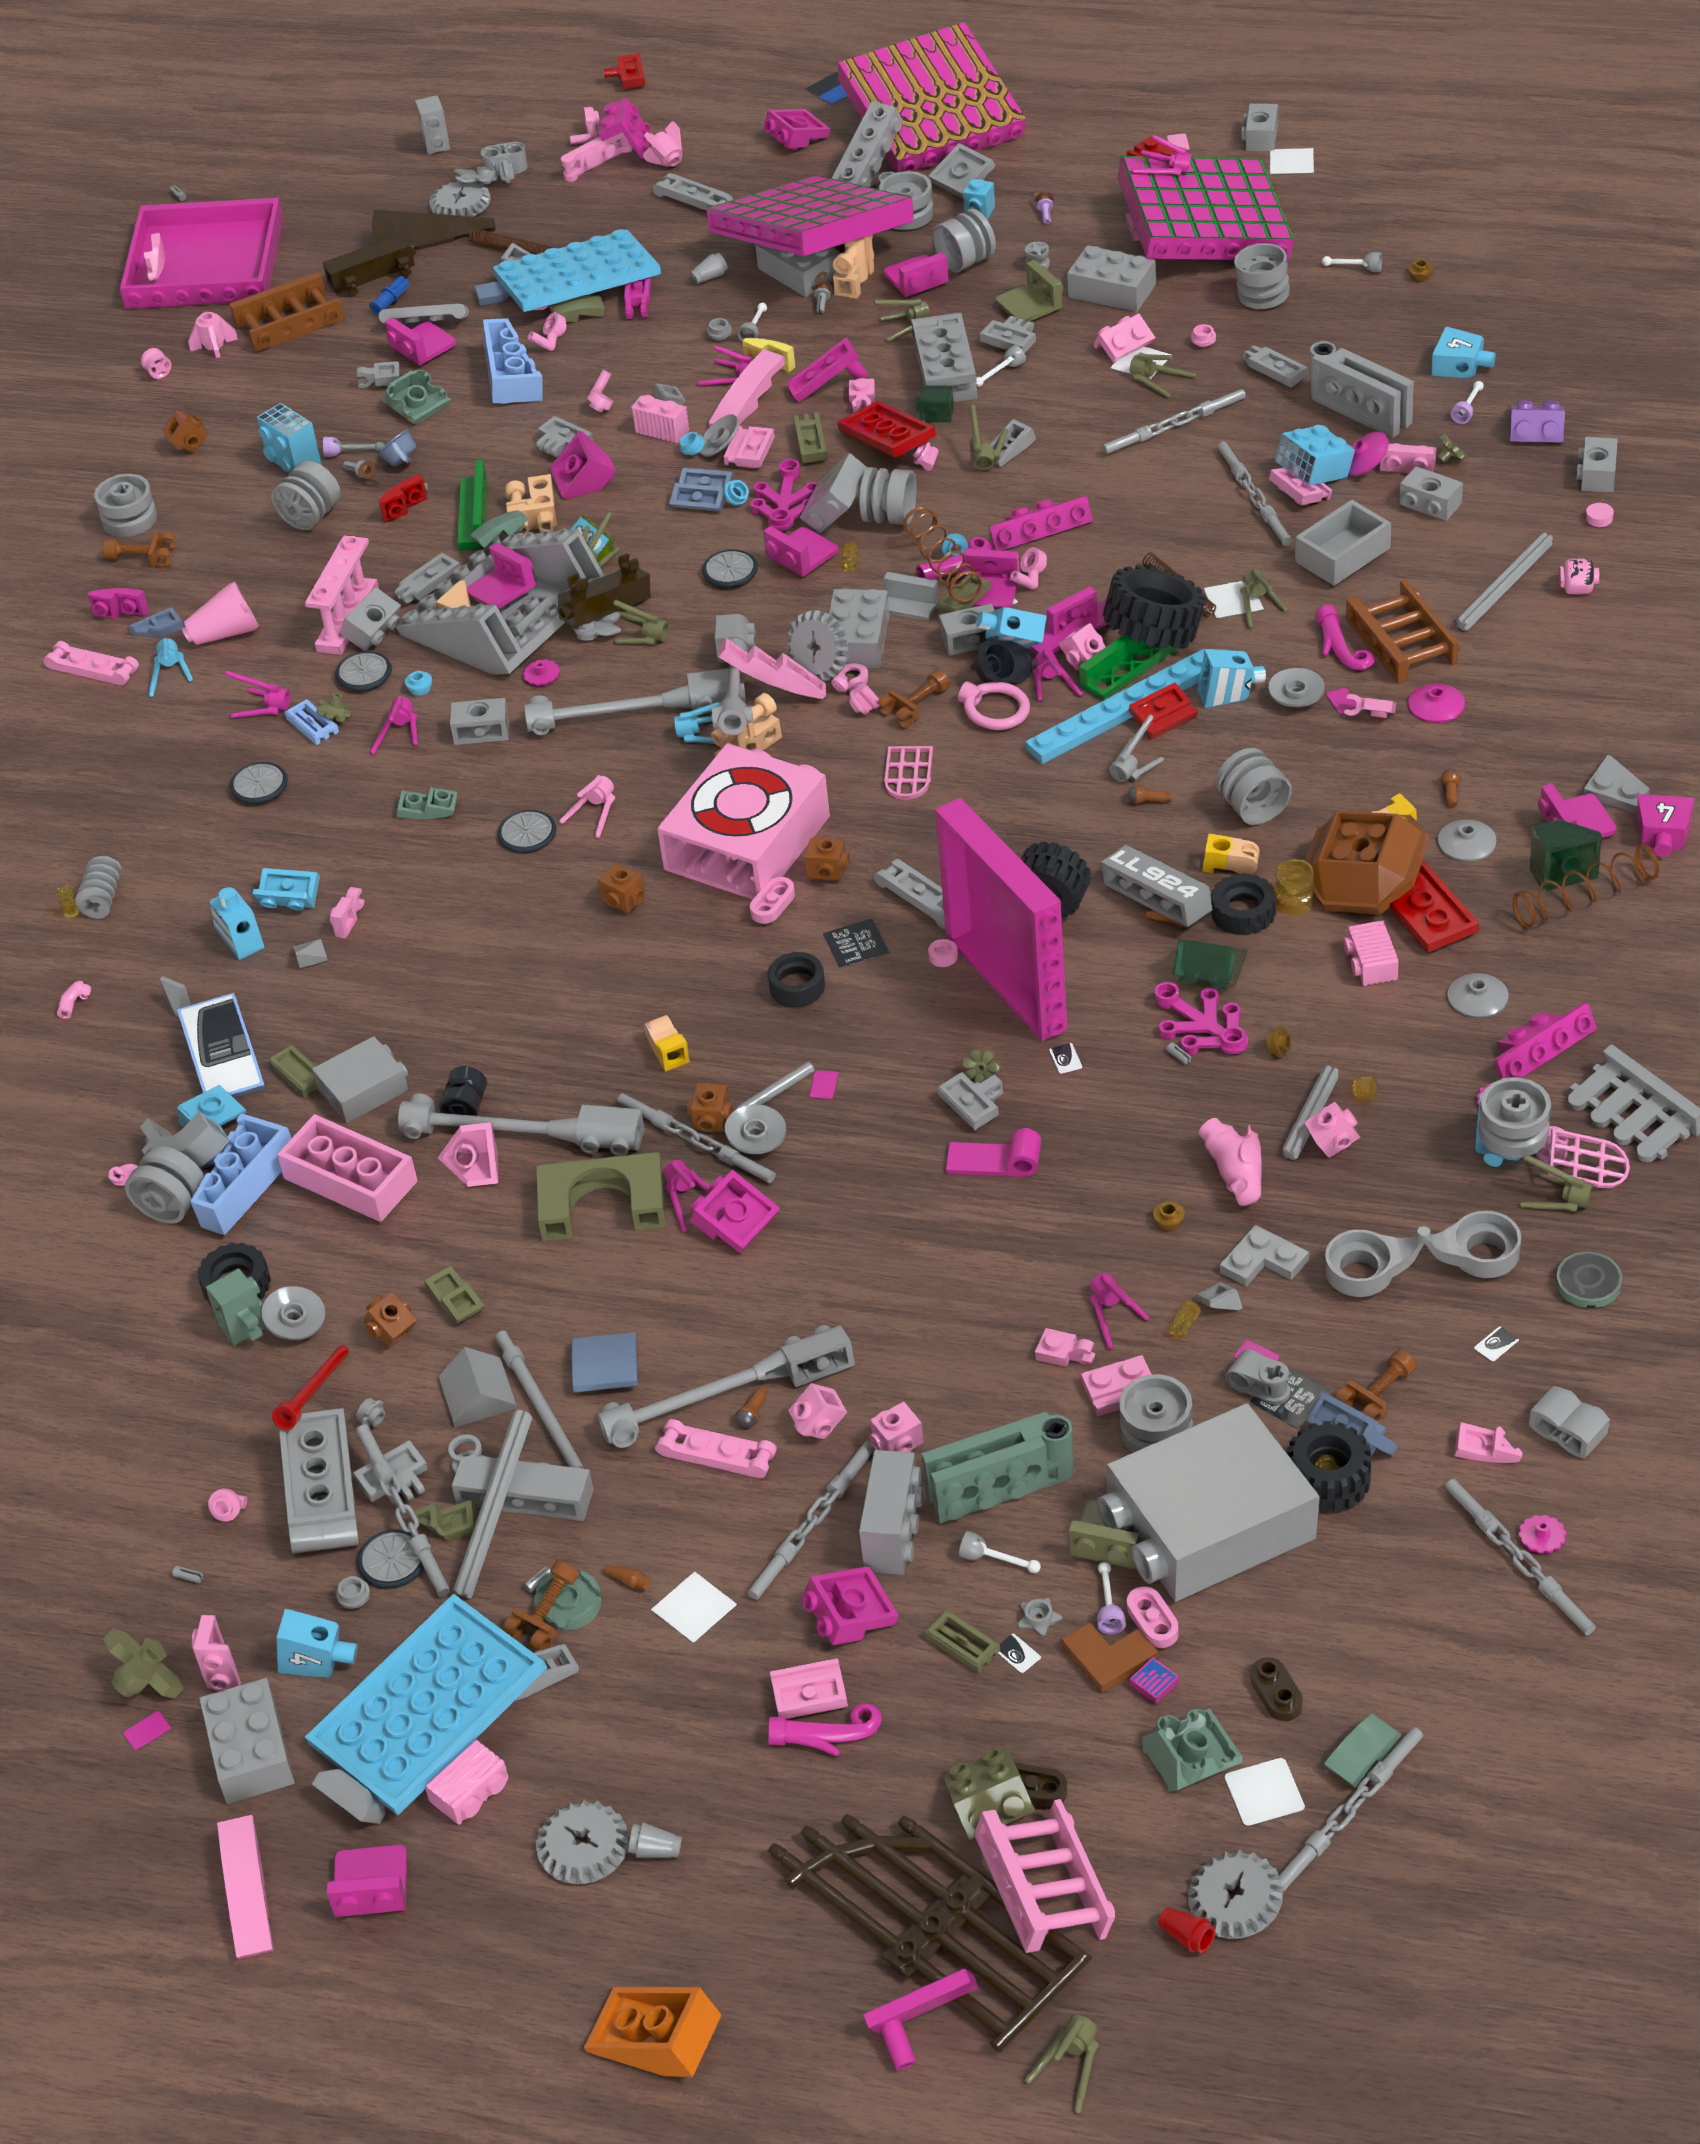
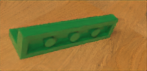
M476 460L475 477L461 478L458 524L459 551L484 548L470 536L476 529L486 523L488 482L483 460Z
M1128 635L1125 637L1121 636L1079 666L1080 688L1104 701L1179 648H1172L1170 645H1167V648H1153L1152 646L1145 645L1144 641L1134 642L1130 640L1131 637ZM1138 656H1150L1145 661H1133ZM1131 669L1127 674L1114 675L1118 670ZM1100 683H1111L1104 690L1097 687Z

